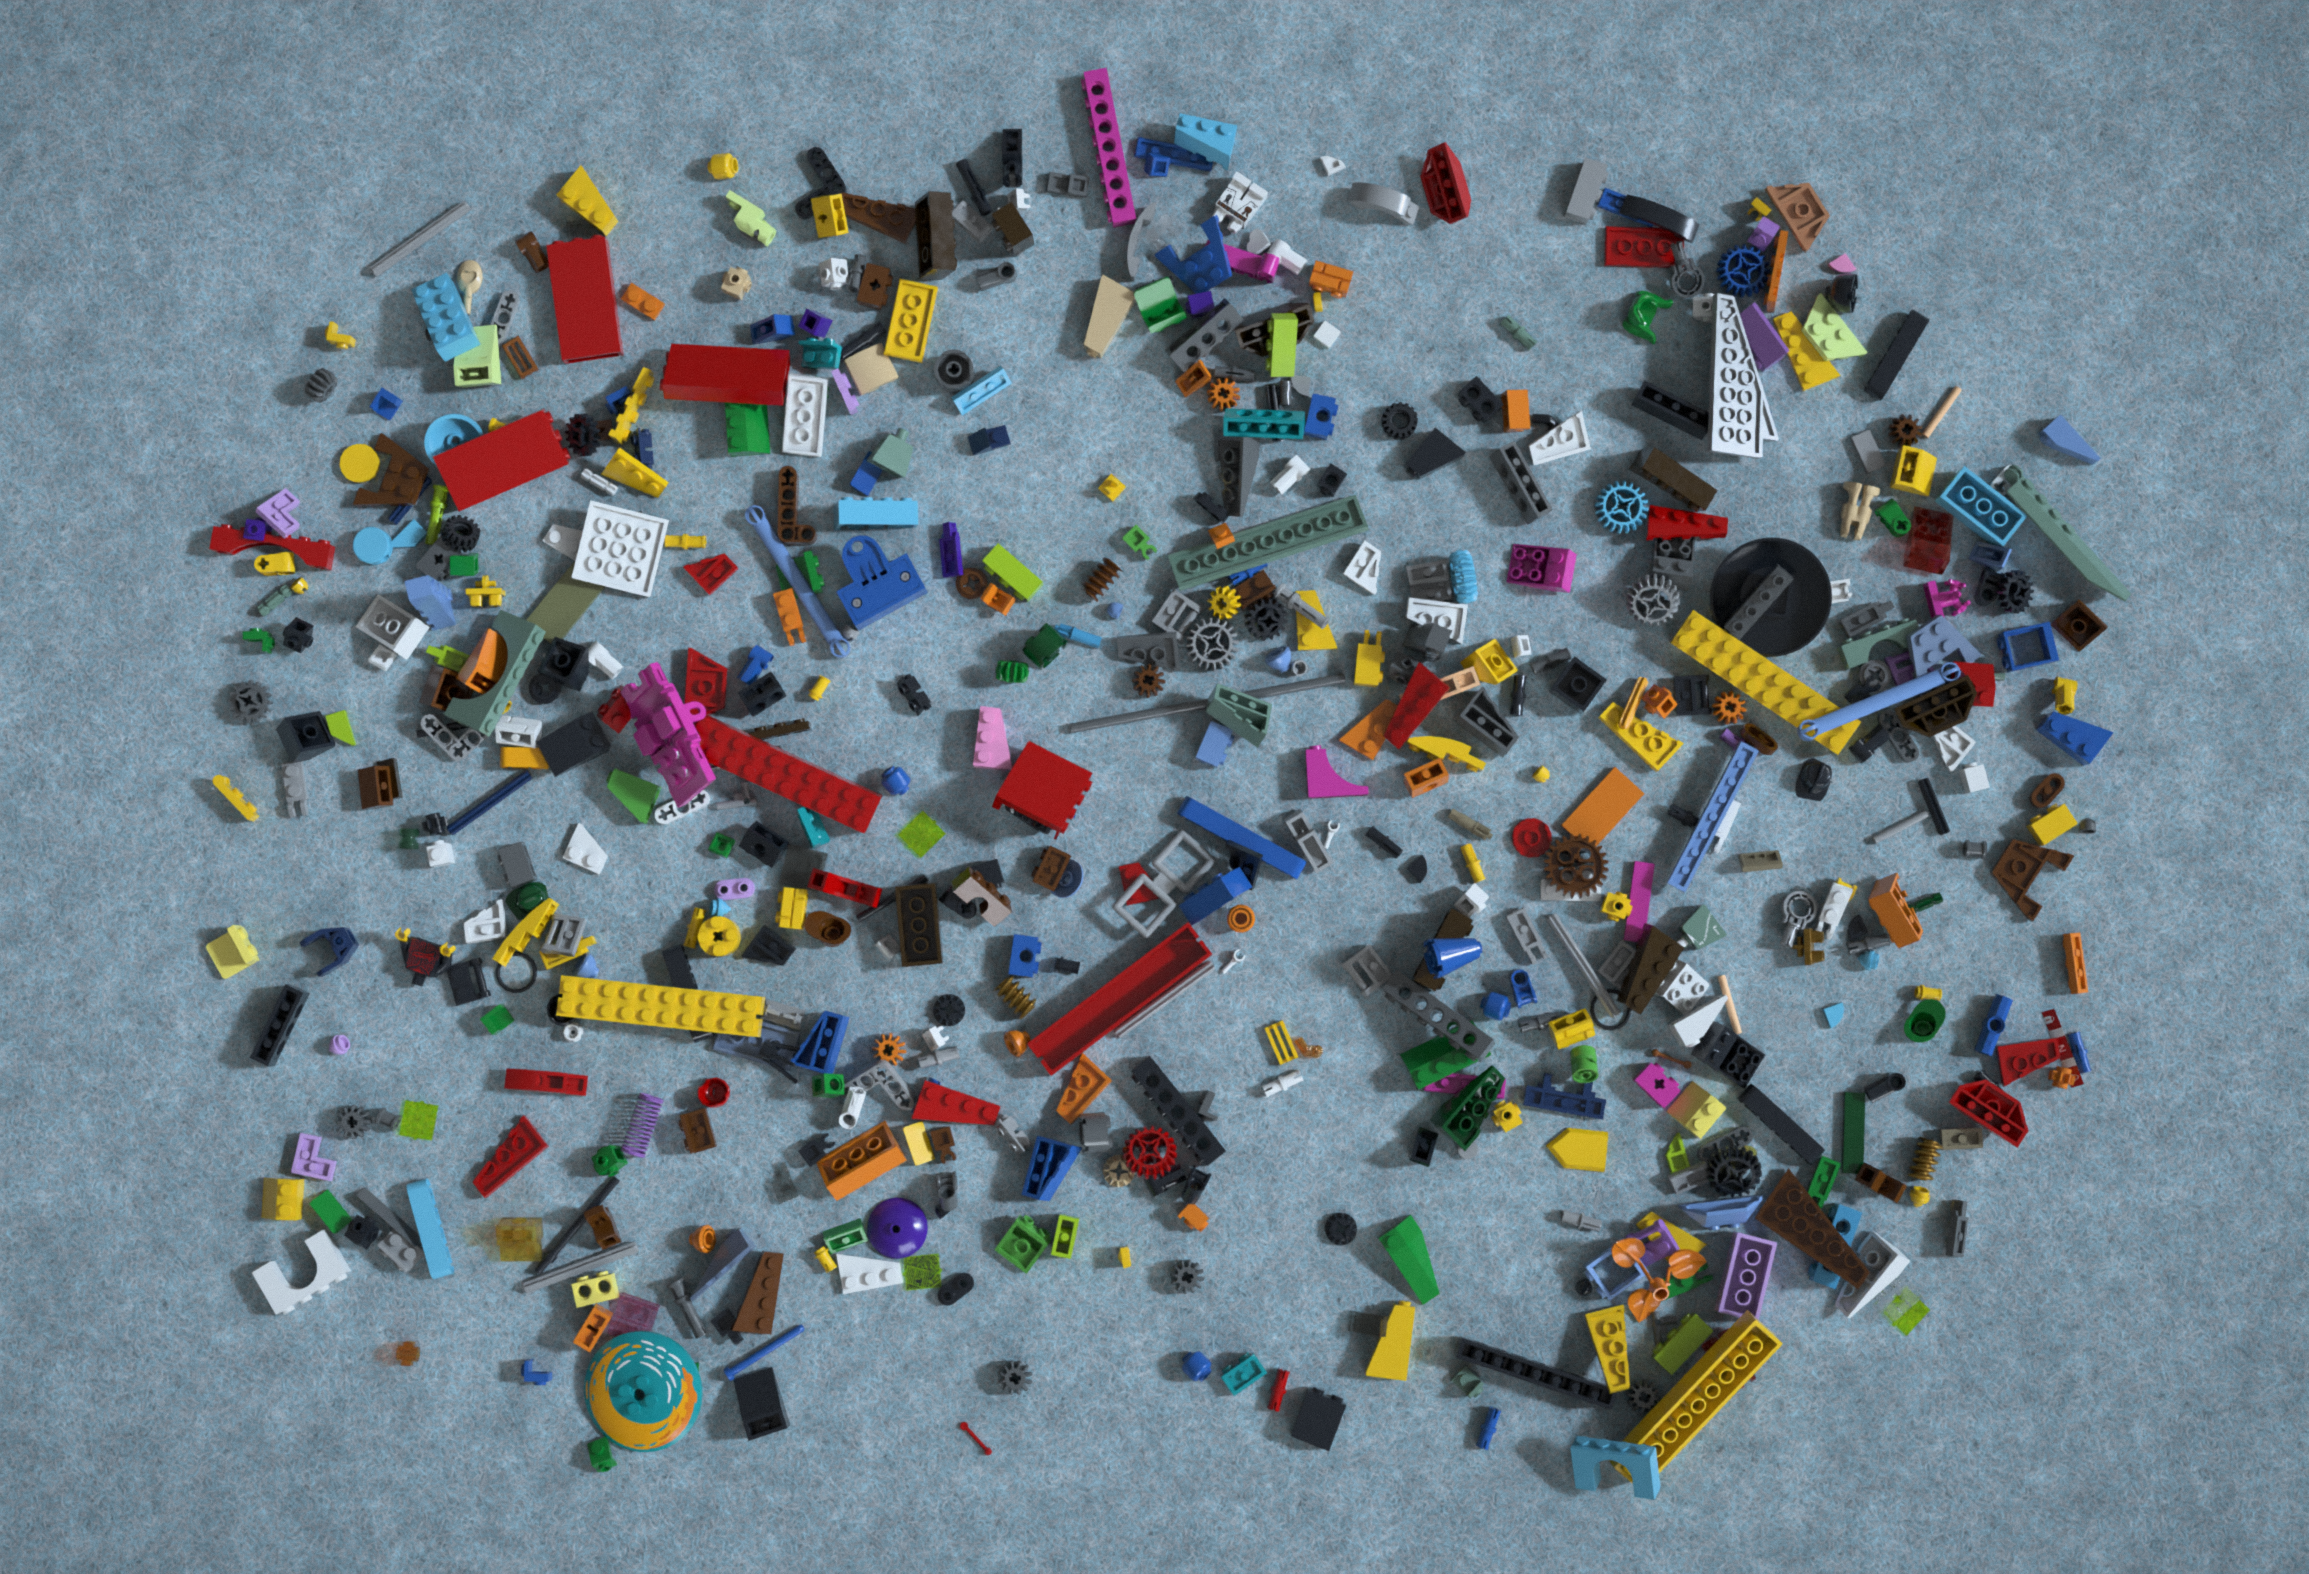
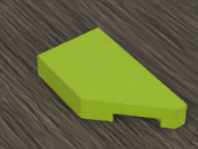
M346 710L326 715L331 735L352 746H356Z
M1680 1132L1675 1134L1665 1153L1670 1174L1690 1167Z

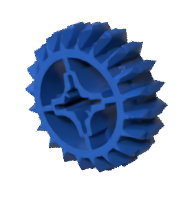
M1743 244L1740 250L1739 246L1735 245L1733 250L1728 248L1727 254L1723 253L1721 255L1722 260L1717 262V265L1720 266L1716 269V272L1720 274L1717 276V280H1723L1720 287L1727 285L1726 293L1733 290L1732 296L1735 297L1740 292L1739 296L1743 298L1746 292L1747 296L1751 297L1753 292L1757 294L1760 291L1759 288L1763 289L1765 287L1764 282L1768 280L1766 275L1770 273V270L1766 268L1769 262H1763L1766 255L1761 257L1758 255L1760 249L1754 252V246H1750L1747 249L1746 245ZM1745 257L1752 260L1754 263H1748L1745 260ZM1736 258V268L1728 272L1729 262ZM1741 267L1743 270L1746 269L1747 272L1745 274L1739 271ZM1758 270L1757 280L1750 284V274ZM1733 278L1739 279L1741 284L1733 281Z

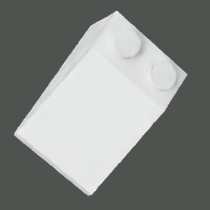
M379 594L355 626L406 660L429 629V626Z
M1719 995L1667 1025L1679 1046H1686L1687 1048L1700 1043L1699 1038L1705 1035L1728 999L1727 995Z

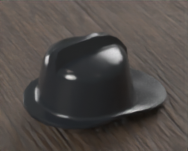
M1815 758L1804 762L1796 781L1795 791L1797 797L1814 801L1823 800L1832 779L1831 766Z

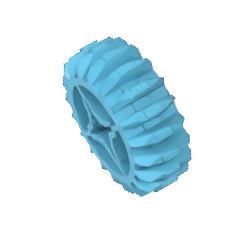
M1625 480L1621 482V486L1618 481H1615L1613 486L1607 484V490L1602 488L1600 491L1602 495H1597L1596 497L1600 502H1596L1594 507L1600 509L1595 511V515H1602L1598 518V522L1605 520L1603 528H1606L1609 524L1611 526L1609 532H1613L1617 528V534H1620L1623 528L1625 534H1628L1629 527L1635 531L1637 529L1636 525L1641 526L1643 524L1640 519L1645 520L1647 517L1642 512L1649 510V508L1643 506L1648 503V500L1641 499L1645 496L1644 492L1641 494L1637 493L1640 490L1639 486L1635 490L1632 489L1634 484L1632 482L1628 487ZM1617 492L1626 493L1632 498L1624 499L1620 494L1617 495ZM1611 495L1614 506L1607 512L1606 501ZM1636 503L1637 513L1635 518L1632 519L1629 509L1632 504ZM1619 504H1620V505H1626V504H1627V506L1624 508V510H1623V509H1620V510L1618 509V510H1616L1617 507L1619 506ZM1619 515L1626 522H1618L1611 517Z
M1468 550L1451 552L1449 567L1456 601L1459 604L1476 601L1478 594L1477 580L1470 552Z

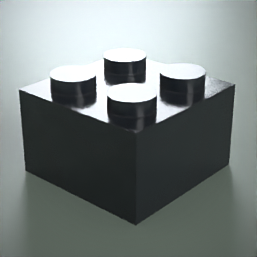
M1574 656L1549 689V692L1579 714H1582L1607 679Z

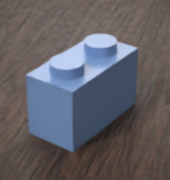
M1211 721L1195 759L1215 768H1218L1219 764L1223 765L1227 757L1224 751L1227 746L1231 747L1235 738L1232 735L1233 730Z

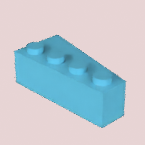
M842 497L833 507L834 531L841 530V526H848L850 530H859L864 528V526H868L869 529H882L884 525H887L888 529L916 528L918 525V501H912V498H901L900 501H892V498L886 497L881 498V501H873L871 497H863L861 500H853L852 497Z

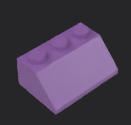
M1755 302L1740 313L1756 368L1764 372L1780 361L1790 350Z

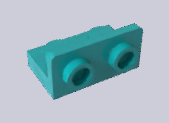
M815 338L799 340L798 344L804 347L801 367L809 369H839L842 346L836 344L835 340L824 338L823 341H818Z
M805 806L797 809L796 814L811 848L815 849L829 843V836L818 812L809 808L805 809Z

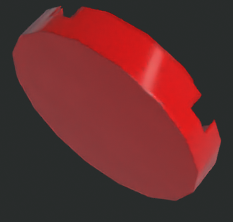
M1527 818L1519 822L1512 833V844L1515 850L1528 858H1535L1545 854L1552 842V835L1548 825L1536 818Z

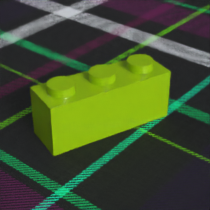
M1271 313V320L1267 321V331L1270 332V339L1266 340V350L1269 351V356L1265 359V369L1268 370L1271 377H1294L1298 325L1295 313Z
M999 543L982 560L985 565L983 568L990 575L995 573L1000 578L998 581L1005 588L1010 586L1015 591L1013 594L1020 601L1025 599L1029 602L1043 586L1042 580Z
M1693 1312L1684 1315L1680 1320L1682 1324L1677 1329H1671L1666 1335L1668 1339L1663 1344L1661 1342L1657 1344L1652 1350L1653 1354L1651 1357L1670 1375H1673L1713 1332Z

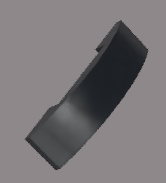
M1628 194L1619 212L1634 220L1641 219L1674 233L1675 237L1690 243L1693 242L1700 226L1691 218L1669 207Z

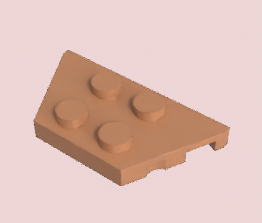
M1810 183L1766 187V193L1802 250L1806 253L1830 217L1829 213Z

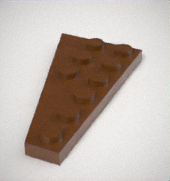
M1788 1168L1755 1216V1219L1859 1290L1870 1274L1869 1270Z

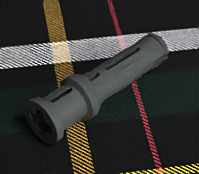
M682 1277L666 1285V1287L671 1290L675 1298L674 1303L680 1306L695 1339L707 1334V1331L690 1299L691 1293L687 1292Z

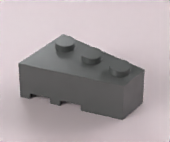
M1483 686L1455 721L1502 758L1519 738L1507 719L1499 712L1495 702H1492Z

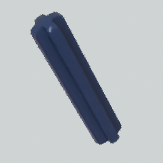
M428 476L425 478L419 497L432 483V479ZM413 505L397 506L388 516V519L397 525Z

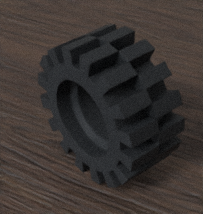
M1393 403L1384 411L1382 427L1390 438L1394 437L1396 440L1398 438L1403 440L1414 433L1418 423L1417 412H1414V408L1412 406L1409 407L1408 403ZM1396 414H1402L1407 418V425L1403 428H1397L1393 425L1392 418Z
M455 515L451 518L449 517L441 533L442 541H446L445 545L447 547L451 545L450 549L452 550L457 548V552H461L462 549L463 552L471 551L475 548L481 534V530L478 528L479 525L477 523L473 524V519L467 520V516H464V518L461 515H458L457 518ZM455 531L462 532V533H464L466 536L459 535V534L456 533Z

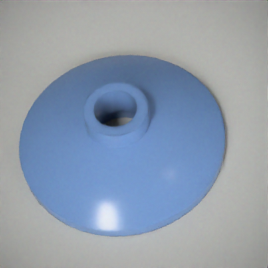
M1070 859L1055 891H1051L1052 894L1059 898H1068L1074 895L1083 881L1081 865Z

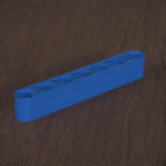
M1189 796L1185 797L1177 811V814L1181 817L1184 816L1192 823L1204 827L1203 829L1216 836H1220L1221 839L1225 841L1232 840L1262 854L1263 862L1272 865L1287 875H1291L1296 880L1307 863L1300 857Z

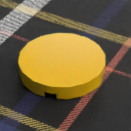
M355 444L344 450L340 457L339 465L342 474L348 480L363 484L376 477L380 470V459L373 448L365 444Z

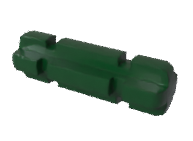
M1938 892L1932 894L1931 897L1927 896L1913 902V904H1908L1909 909L1913 908L1915 913L1921 912L1934 906V904L1942 903L1943 897Z

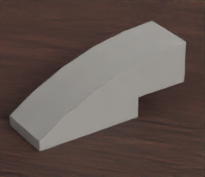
M1301 809L1283 818V821L1316 874L1333 864L1315 830L1311 827Z

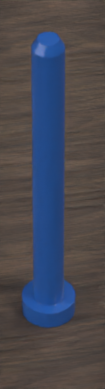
M802 1324L796 1326L735 1366L724 1368L723 1370L730 1381L735 1379V1374L802 1333L805 1329Z

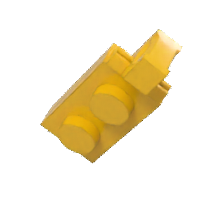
M582 936L574 957L553 953L545 954L541 951L539 953L546 970H550L583 956L589 952L587 947L597 944L594 936L585 939Z

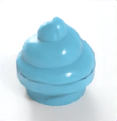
M720 898L710 902V916L723 917V915H726L731 910L727 903Z
M1866 951L1865 954H1861L1857 959L1866 970H1876L1879 954L1875 953V951Z

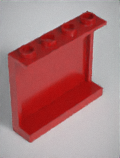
M1028 741L996 794L992 807L999 810L1002 804L1030 817L1057 831L1054 837L1057 840L1060 833H1065L1069 825L1067 820L1073 819L1077 811L1075 806L1081 805L1085 797L1083 792L1088 793L1093 783L1090 781L1093 773Z

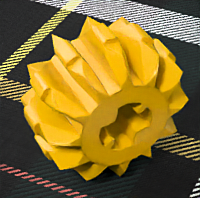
M1220 586L1216 588V591L1210 593L1212 598H1209L1207 602L1211 603L1212 606L1208 609L1214 610V617L1219 615L1221 620L1225 618L1231 619L1233 614L1239 613L1237 608L1241 607L1242 604L1237 602V600L1241 596H1235V589L1230 590L1229 586H1224V588Z

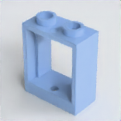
M1613 1245L1583 1265L1586 1269L1584 1271L1586 1277L1590 1282L1594 1280L1597 1284L1596 1291L1602 1299L1606 1297L1608 1300L1613 1299L1645 1276L1635 1261L1633 1267L1636 1272L1608 1291L1592 1267L1612 1254L1611 1249Z

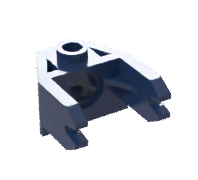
M350 928L320 929L299 942L301 947H306L321 938H327L335 952L336 959L334 962L317 972L318 977L328 975L348 963L359 947Z

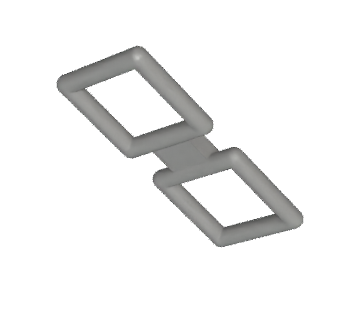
M1180 830L1152 861V865L1160 874L1153 881L1145 874H1140L1112 905V909L1144 938H1148L1176 907V902L1168 896L1171 890L1176 886L1182 893L1187 894L1214 865L1216 860L1184 830ZM1181 840L1187 843L1205 860V863L1186 884L1162 864V861ZM1142 884L1166 904L1163 910L1146 928L1122 907Z

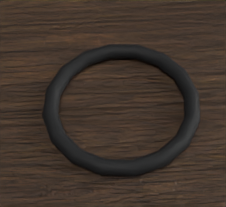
M514 952L512 956H521L530 962L533 968L531 981L521 989L507 987L500 977L502 965L499 963L496 968V978L504 990L511 993H522L534 984L537 977V967L534 960L527 954Z
M1606 989L1608 993H1614V994L1619 995V992H1620V991H1618V990H1615V989ZM1594 996L1590 1006V1013L1597 1026L1605 1030H1616L1627 1024L1631 1017V1010L1628 1008L1627 1015L1620 1024L1606 1026L1600 1023L1594 1012L1598 997Z

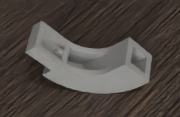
M1353 183L1347 199L1348 202L1360 209L1379 210L1396 217L1408 225L1414 224L1419 210V206L1411 202L1410 197L1393 189L1371 183Z

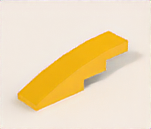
M548 898L532 910L503 941L492 959L506 967L515 950L523 953L532 936L538 939L541 937L559 904L553 899Z

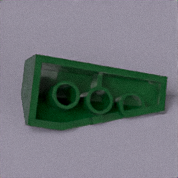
M1491 1065L1445 1102L1432 1116L1430 1121L1441 1133L1463 1151H1466L1479 1136L1481 1131L1479 1128L1483 1119L1488 1117L1489 1113L1487 1111L1492 1101H1495L1505 1081L1504 1076Z

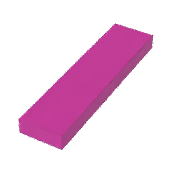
M1634 861L1629 894L1632 910L1629 917L1626 916L1623 937L1625 941L1638 942L1644 931L1642 930L1644 923H1647L1655 867L1653 863Z
M1451 1074L1424 1087V1091L1457 1094L1478 1076ZM1506 1079L1497 1098L1504 1099Z

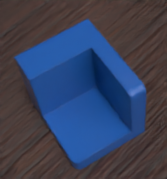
M381 388L369 408L384 418L391 420L403 401L386 389Z

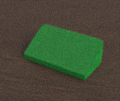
M329 1189L309 1203L333 1234L339 1233L353 1220Z
M861 1218L823 1231V1239L830 1255L868 1241Z

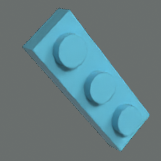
M1000 365L951 398L959 412L964 415L1012 383Z

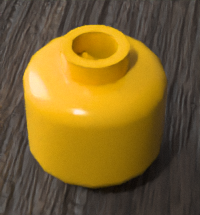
M730 153L714 154L710 162H708L707 168L709 173L717 180L731 179L738 172V161Z

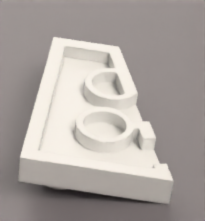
M1581 410L1528 445L1532 465L1591 449Z
M836 1254L843 1294L904 1283L900 1262Z

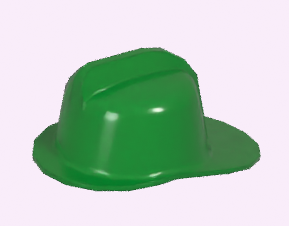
M1934 999L1921 1001L1904 1024L1906 1037L1917 1043H1924L1933 1039L1946 1018L1944 1006Z

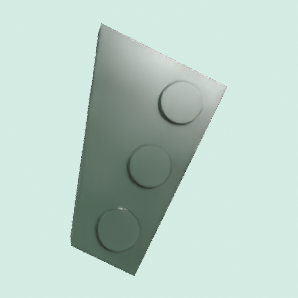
M1217 683L1208 697L1205 712L1258 748L1267 735L1272 704Z

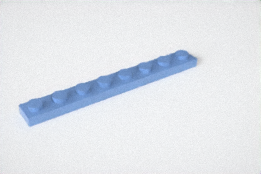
M1742 741L1738 743L1666 882L1670 886L1686 892L1759 752L1757 749Z

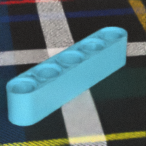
M426 1178L407 1184V1193L430 1275L433 1279H438L454 1274V1266H451L452 1259L449 1249L445 1245L447 1241L443 1227H440L442 1223L438 1209L434 1206L436 1202L432 1188H429L431 1184L429 1179Z

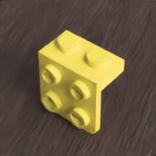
M240 925L230 926L227 928L228 932L206 945L208 953L224 979H228L260 961L256 948L247 938V931Z

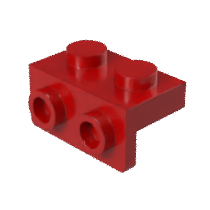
M622 685L612 691L611 698L607 703H603L599 707L598 714L596 715L618 734L631 720L630 708L620 693L624 689Z

